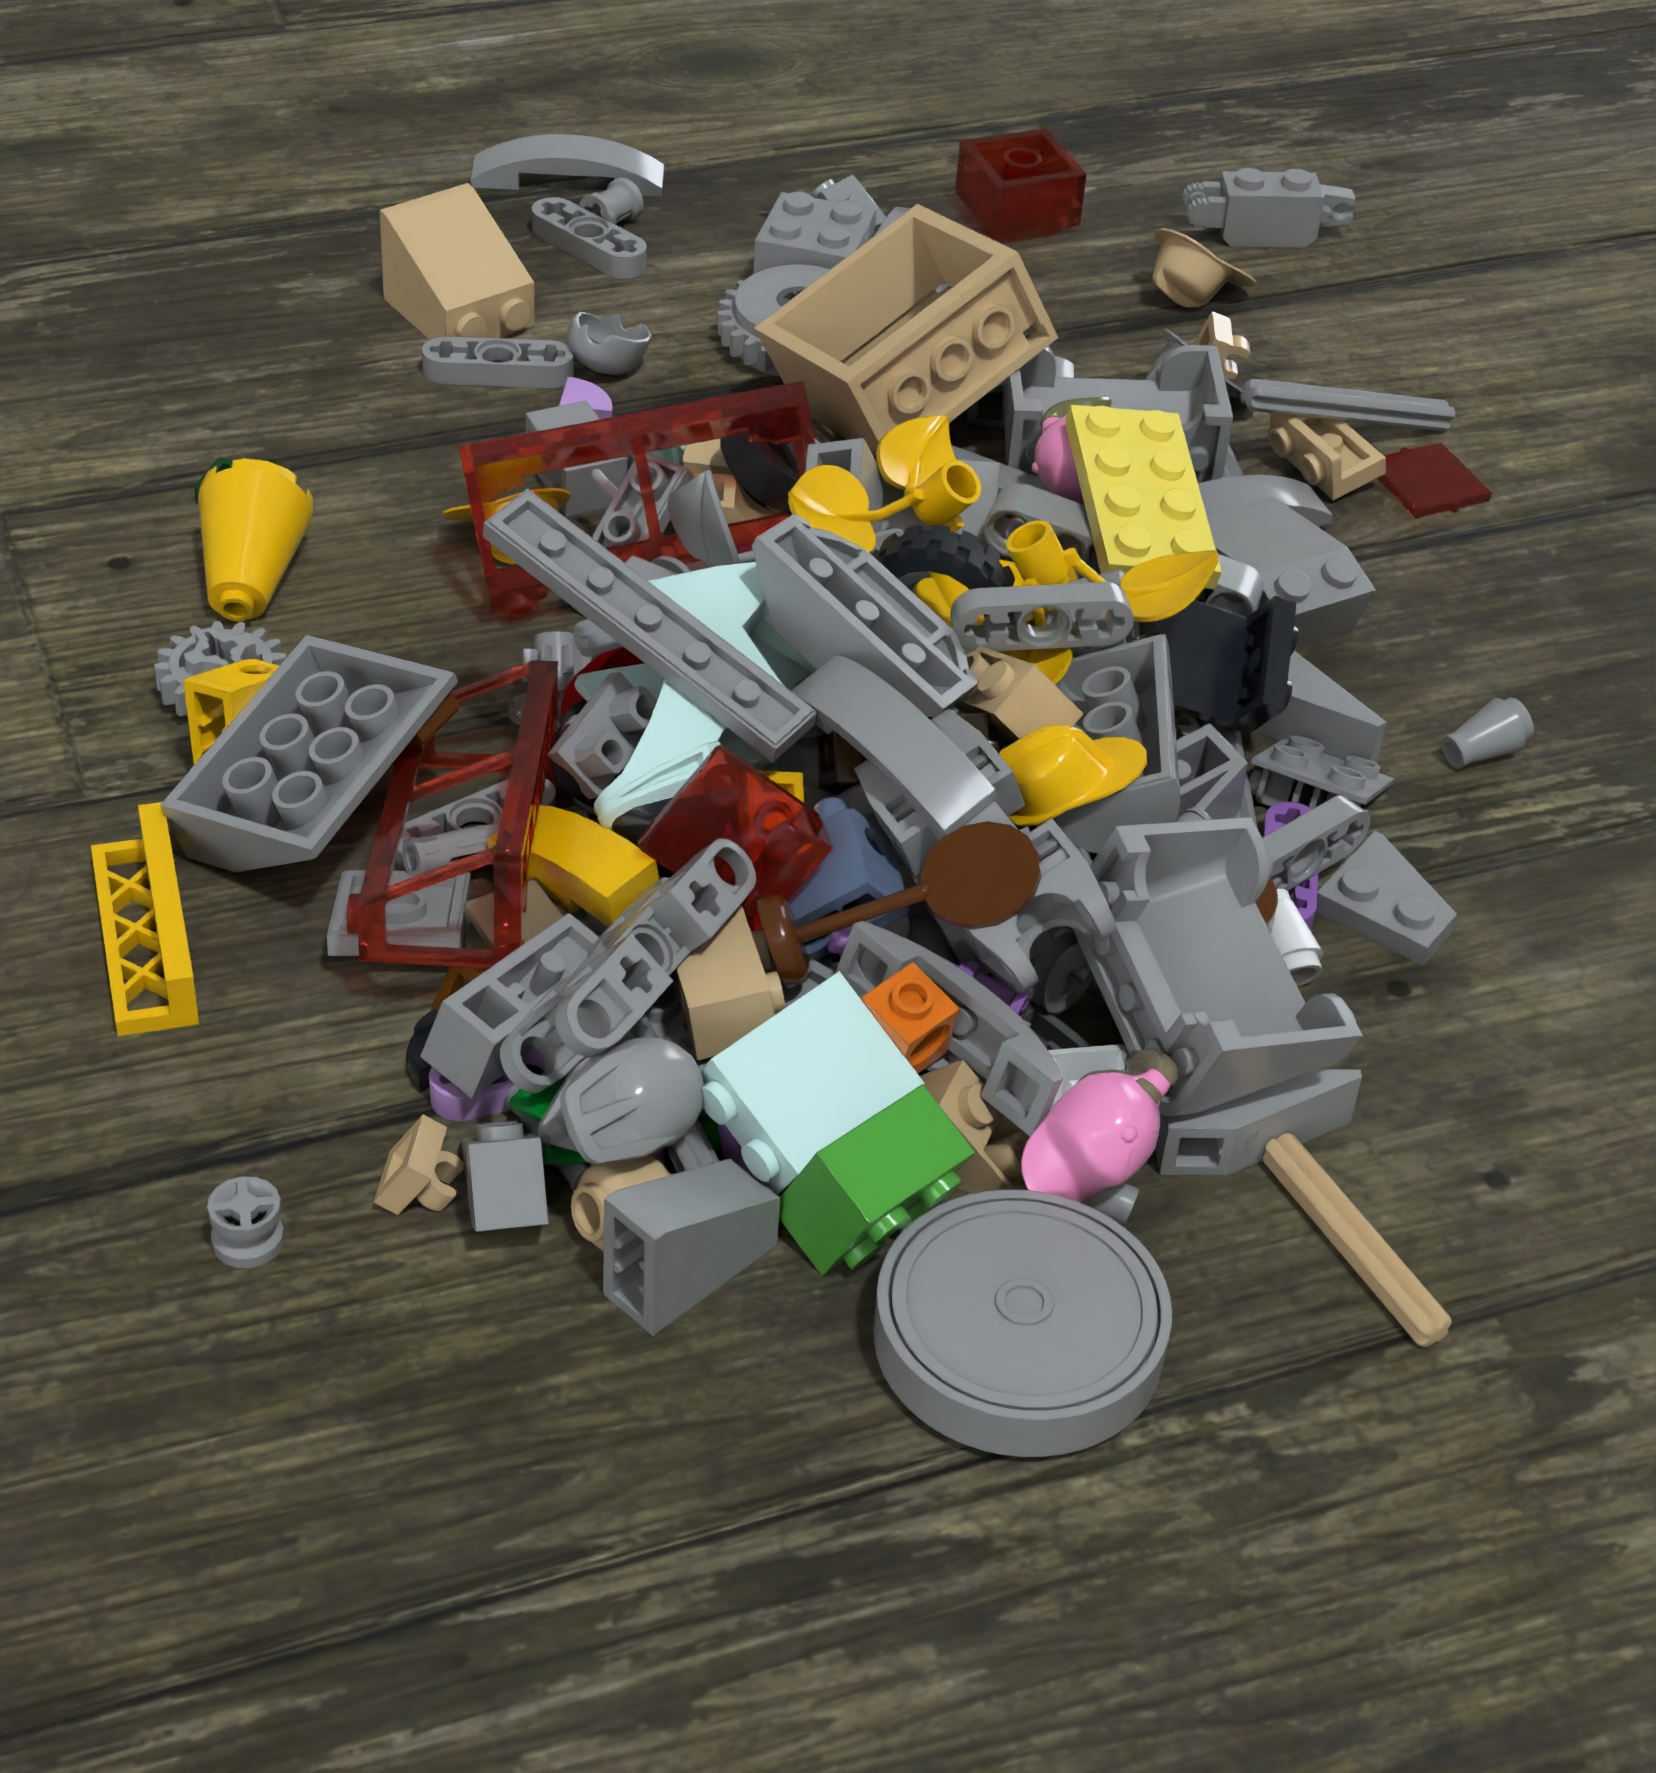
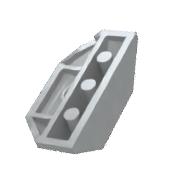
M792 514L756 537L752 548L773 630L816 670L835 655L846 657L864 666L890 684L927 717H935L948 710L974 690L978 681L974 672L969 670L966 654L956 632L866 549L830 531L813 528L808 520L796 514Z

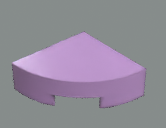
M567 377L559 406L587 400L599 419H605L608 425L612 427V402L608 394L591 382Z

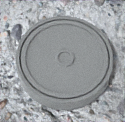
M1029 1190L984 1191L955 1198L934 1207L908 1225L894 1241L883 1261L878 1278L873 1326L874 1347L882 1373L894 1393L914 1415L941 1434L967 1446L1001 1455L1018 1457L1055 1456L1080 1451L1113 1437L1132 1423L1146 1408L1156 1392L1161 1379L1172 1326V1306L1165 1278L1149 1251L1134 1235L1112 1218L1078 1201L1049 1193Z

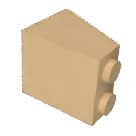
M469 183L380 210L384 300L429 340L443 336L502 338L535 326L534 281L477 192Z

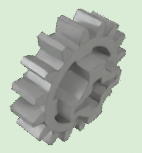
M214 621L211 628L203 630L194 625L190 627L191 637L186 639L173 635L170 637L171 649L162 648L158 650L159 663L154 664L157 690L161 691L162 703L164 705L175 704L176 714L182 717L187 715L184 679L245 659H257L281 665L287 658V655L282 653L281 641L279 639L267 641V632L263 628L247 633L244 622H238L232 629H224L220 621Z

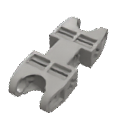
M945 710L932 718L931 721L980 770L996 789L998 798L965 825L989 821L1008 824L1016 828L1008 816L1024 807L1025 803L1012 769L979 730L953 711ZM866 760L854 768L881 830L900 858L916 876L921 872L928 853L944 835L906 803L903 793L896 783L869 760ZM1052 818L1026 834L1039 853L1042 874L1036 894L1018 915L997 926L974 930L955 927L982 964L1005 984L1019 993L1024 992L1039 982L1038 976L1029 960L1030 948L1034 940L1044 931L1053 927L1067 926L1079 930L1084 935L1091 932L1099 941L1118 931L1109 905L1087 860Z
M719 838L695 854L673 876L663 877L645 889L591 945L594 950L571 975L553 986L503 1041L500 1048V1061L504 1072L511 1082L526 1092L540 1093L563 1078L584 1057L597 1056L617 1043L673 982L669 975L692 950L711 939L754 888L756 872L752 861L745 851L736 843L728 839ZM715 856L729 863L736 877L735 886L726 883L720 878L714 866ZM522 1043L534 1046L543 1056L546 1065L543 1076L532 1073L523 1063L520 1054Z

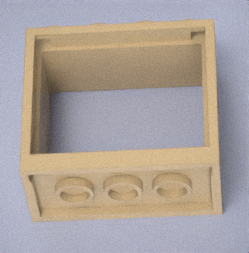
M916 204L754 327L798 410L847 440L864 438L875 457L881 438L897 425L915 418L938 415L948 416L950 423L1058 339L1018 251L919 204ZM944 282L948 283L949 286L938 294L936 288ZM1025 331L1031 334V336L1026 339L1023 332Z

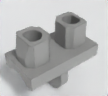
M620 671L611 673L580 713L571 716L563 725V735L547 755L575 778L581 792L588 799L598 798L616 774H619L629 761L650 721L657 700L646 687H634Z

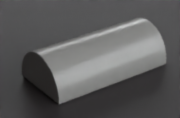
M1160 634L1073 657L1067 673L1056 684L1084 713L1073 727L1084 731L1092 740L1104 737H1126L1139 741L1147 751V765L1141 775L1126 788L1105 798L1068 810L1053 818L1075 846L1098 854L1115 826L1175 822L1178 817L1181 799L1170 650L1166 635Z

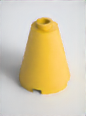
M243 458L233 460L231 468L217 473V466L209 470L200 484L198 494L208 602L217 613L231 621L250 620L263 614L304 537L313 515V496L309 489L305 494L296 484L297 476L294 473L269 461Z

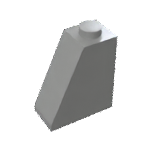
M732 1159L722 1160L615 1190L604 1198L603 1295L654 1336L777 1245L780 1197L775 1194L767 1182L760 1181L755 1176H752Z

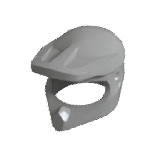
M635 1038L609 1047L597 1056L587 1057L570 1071L540 1121L538 1136L549 1145L579 1152L586 1162L593 1164L639 1159L675 1143L695 1124L703 1106L701 1088L704 1086L702 1072L692 1055L676 1043L661 1038Z

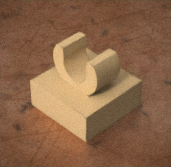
M1213 311L1192 344L1217 346L1223 375L1226 379H1236L1238 375L1237 363L1226 358L1229 355L1237 354L1248 359L1251 354L1249 342L1241 336L1232 335L1230 318Z
M423 1114L389 1151L374 1199L375 1204L399 1215L415 1197L425 1207L435 1211H442L453 1200L457 1190L445 1185L441 1181L450 1184L463 1170L464 1162L451 1152L440 1151L447 1130L446 1126Z

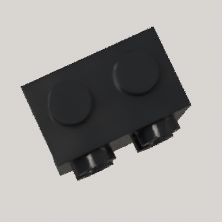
M1275 595L1251 615L1244 617L1194 600L1177 614L1158 620V629L1155 636L1165 634L1170 650L1174 711L1249 735L1276 715L1281 714L1286 709L1292 694V682L1288 679L1290 656L1296 648L1299 635L1298 628L1294 626L1297 602Z

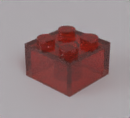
M1047 128L961 140L959 144L955 192L992 239L1009 240L1023 234L1036 232L1054 233L1061 230V228L1080 226L1087 174Z

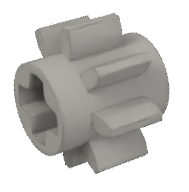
M556 631L534 635V649H521L522 682H535V696L539 698L562 699L567 685L581 669L592 661V656L586 657L581 655L575 643L574 634L571 632Z

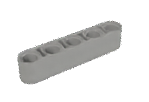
M1022 483L1008 485L1000 491L984 524L986 541L997 552L1012 558L1006 548V541L1014 530L1024 525L1010 521L1006 515H1015L1022 519L1025 524L1031 521L1045 520L1050 523L1063 550L1075 548L1080 559L1097 574H1101L1085 505ZM1060 535H1070L1077 539L1079 543H1068ZM1219 554L1218 558L1222 573L1216 588H1203L1195 600L1248 617L1259 607L1264 586L1262 578L1256 569L1248 564ZM1075 570L1078 578H1084L1079 572ZM1223 595L1237 596L1240 599H1242L1243 602H1231L1225 599Z

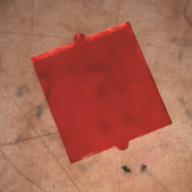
M1442 442L1414 449L1403 447L1400 449V452L1383 455L1386 457V474L1377 479L1415 518L1445 511L1456 513L1459 508L1488 502L1491 499L1492 492Z

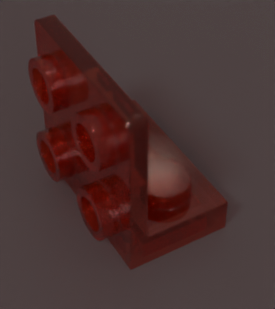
M722 745L716 746L638 838L640 850L673 873L679 871L695 854L719 838L728 839L736 843L748 855L756 872L754 888L740 904L743 907L750 931L763 930L757 908L758 899L769 895H779L788 901L833 849L822 816ZM715 856L714 866L716 872L723 881L735 886L736 877L733 869L724 859Z

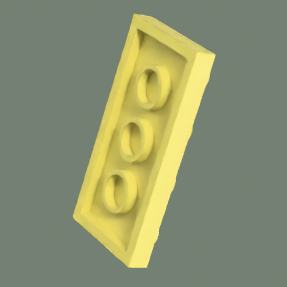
M1070 405L1065 425L1101 574L1119 569L1126 573L1145 561L1162 556L1216 550L1179 413H1168L1159 410L1119 409L1107 406ZM1219 561L1204 588H1216L1222 573Z

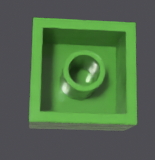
M922 1084L816 1152L781 1195L779 1219L822 1276L844 1261L851 1270H854L884 1248L886 1245L883 1241L898 1229L902 1233L918 1217L933 1209L936 1204L954 1192L963 1183L956 1173L972 1157L975 1151Z

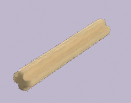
M1284 1133L1278 1138H1271L1265 1144L1266 1151L1262 1156L1263 1162L1413 1340L1419 1346L1426 1348L1435 1342H1441L1449 1334L1448 1328L1452 1323L1451 1317L1293 1134Z

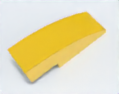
M534 804L486 840L490 851L528 880L536 879L544 892L552 899L559 901L570 913L574 914L583 908L607 927L645 889L659 880L656 859L624 837L608 828H603L601 824L574 812L553 806Z

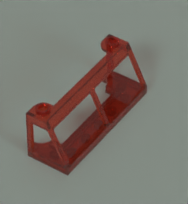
M793 382L458 446L492 613L504 611V614L508 616L531 613L538 609V602L547 596V591L551 590L519 565L499 569L495 566L490 542L483 538L485 516L482 503L498 500L499 496L504 492L524 486V476L634 455L649 537L647 540L606 547V549L624 563L632 556L648 562L660 556L674 557L684 564L702 561L694 558L686 550L677 534L668 536L661 534L646 453L747 433L749 442L769 441L773 442L775 446L792 443L799 476L801 477L806 471L808 445L815 444L804 382ZM786 512L729 523L728 527L737 553L740 554L753 550L752 544L757 536L788 518L792 513Z
M532 660L451 691L457 701L460 702L530 675L516 747L499 755L441 752L436 750V735H434L425 744L401 752L393 762L394 770L360 894H350L348 898L347 933L358 934L359 961L491 968L524 944V940H522V912L526 913L528 906V873L545 781L548 779L554 784L556 778L552 759L547 754L555 745L558 735V661ZM419 767L459 769L415 786ZM492 771L510 772L495 846L389 886L410 803ZM488 864L494 866L493 950L398 945L387 942L386 903L388 901Z

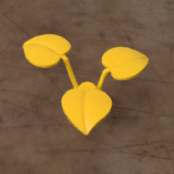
M927 416L915 418L897 425L881 438L877 446L876 460L879 471L890 485L904 490L903 498L881 509L868 511L869 499L867 492L856 477L841 467L820 465L809 469L798 479L793 488L788 492V503L791 513L808 520L811 527L830 531L871 552L876 545V536L871 523L880 522L913 506L915 514L922 522L928 525L950 526V532L956 533V531L964 526V520L959 514L979 499L981 483L977 474L969 465L955 458L950 442L948 416ZM928 571L930 577L919 581L915 585L913 593L954 630L950 615L951 607L954 601L969 589L950 576ZM978 615L976 623L972 625H983L984 616Z
M1045 520L1031 521L1014 530L1006 541V548L1014 562L999 560L1003 567L1009 565L1015 577L1013 586L1067 584L1078 579L1075 570L1090 583L1106 582L1080 559L1075 548L1063 550L1050 523ZM1217 550L1162 556L1145 561L1127 571L1121 579V588L1127 594L1134 622L1162 620L1177 614L1192 603L1201 593L1218 564L1219 554ZM1039 608L1030 613L1025 622L1029 625L1035 624L1037 627L1047 625L1045 613L1053 610V608ZM1072 647L997 651L1035 664L1055 685L1067 673L1073 658Z

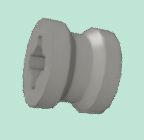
M241 1176L225 1181L217 1186L209 1196L207 1211L212 1226V1248L215 1256L224 1264L235 1268H255L265 1265L276 1258L283 1248L284 1227L280 1220L281 1198L277 1189L270 1182L258 1177Z

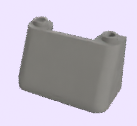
M1186 345L1170 351L1163 359L1159 380L1055 377V355L1048 346L1003 381L1005 465L1038 476V474L1032 471V464L1035 462L1036 444L1042 435L1041 417L1053 405L1065 400L1109 396L1111 399L1110 408L1144 411L1159 410L1168 413H1179L1197 482L1202 483L1223 478L1233 415L1217 346Z
M1252 817L1115 826L1090 868L1109 905L1118 931L1099 941L1091 932L1084 935L1075 928L1073 930L1129 1054L1135 1050L1152 1049L1159 1054H1167L1178 1067L1177 1073L1179 1077L1176 1084L1170 1086L1160 1101L1159 1112L1162 1115L1180 1116L1196 1114L1340 1062L1348 1056L1363 1037L1353 1012L1344 1000L1334 993L1314 995L1305 1003L1255 903L1271 878L1273 857L1271 851L1265 845Z

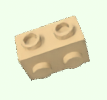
M1270 413L1271 429L1268 431V439L1274 452L1279 457H1285L1301 471L1303 477L1310 485L1319 487L1332 500L1386 474V457L1344 421Z

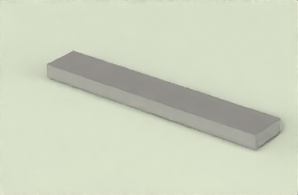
M528 488L484 522L483 538L771 762L779 758L815 725L818 711Z

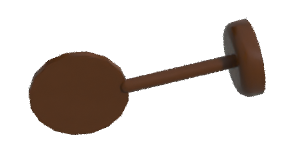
M989 821L964 825L949 833L928 853L920 872L921 884L801 926H798L794 913L784 897L769 895L758 899L757 908L763 931L783 983L789 989L807 982L810 978L811 966L804 942L853 926L854 923L867 921L922 901H926L935 916L955 927L974 930L997 926L1018 915L1036 894L1042 878L1040 856L1037 849L1026 834L1011 825Z

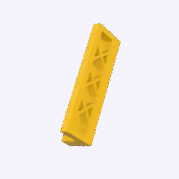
M162 802L138 805L142 839L91 845L118 1037L199 1025L194 977L168 823L160 806ZM146 861V865L129 880L107 870V866ZM131 901L151 909L136 923L117 915ZM138 944L158 953L143 968L123 959ZM145 989L168 1000V1005L131 1011L127 1009V1005Z

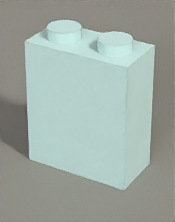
M840 971L714 1056L701 1070L704 1086L701 1088L703 1095L702 1107L716 1123L725 1124L742 1147L741 1154L748 1169L760 1181L768 1182L777 1195L790 1186L816 1152L918 1086L925 1084Z

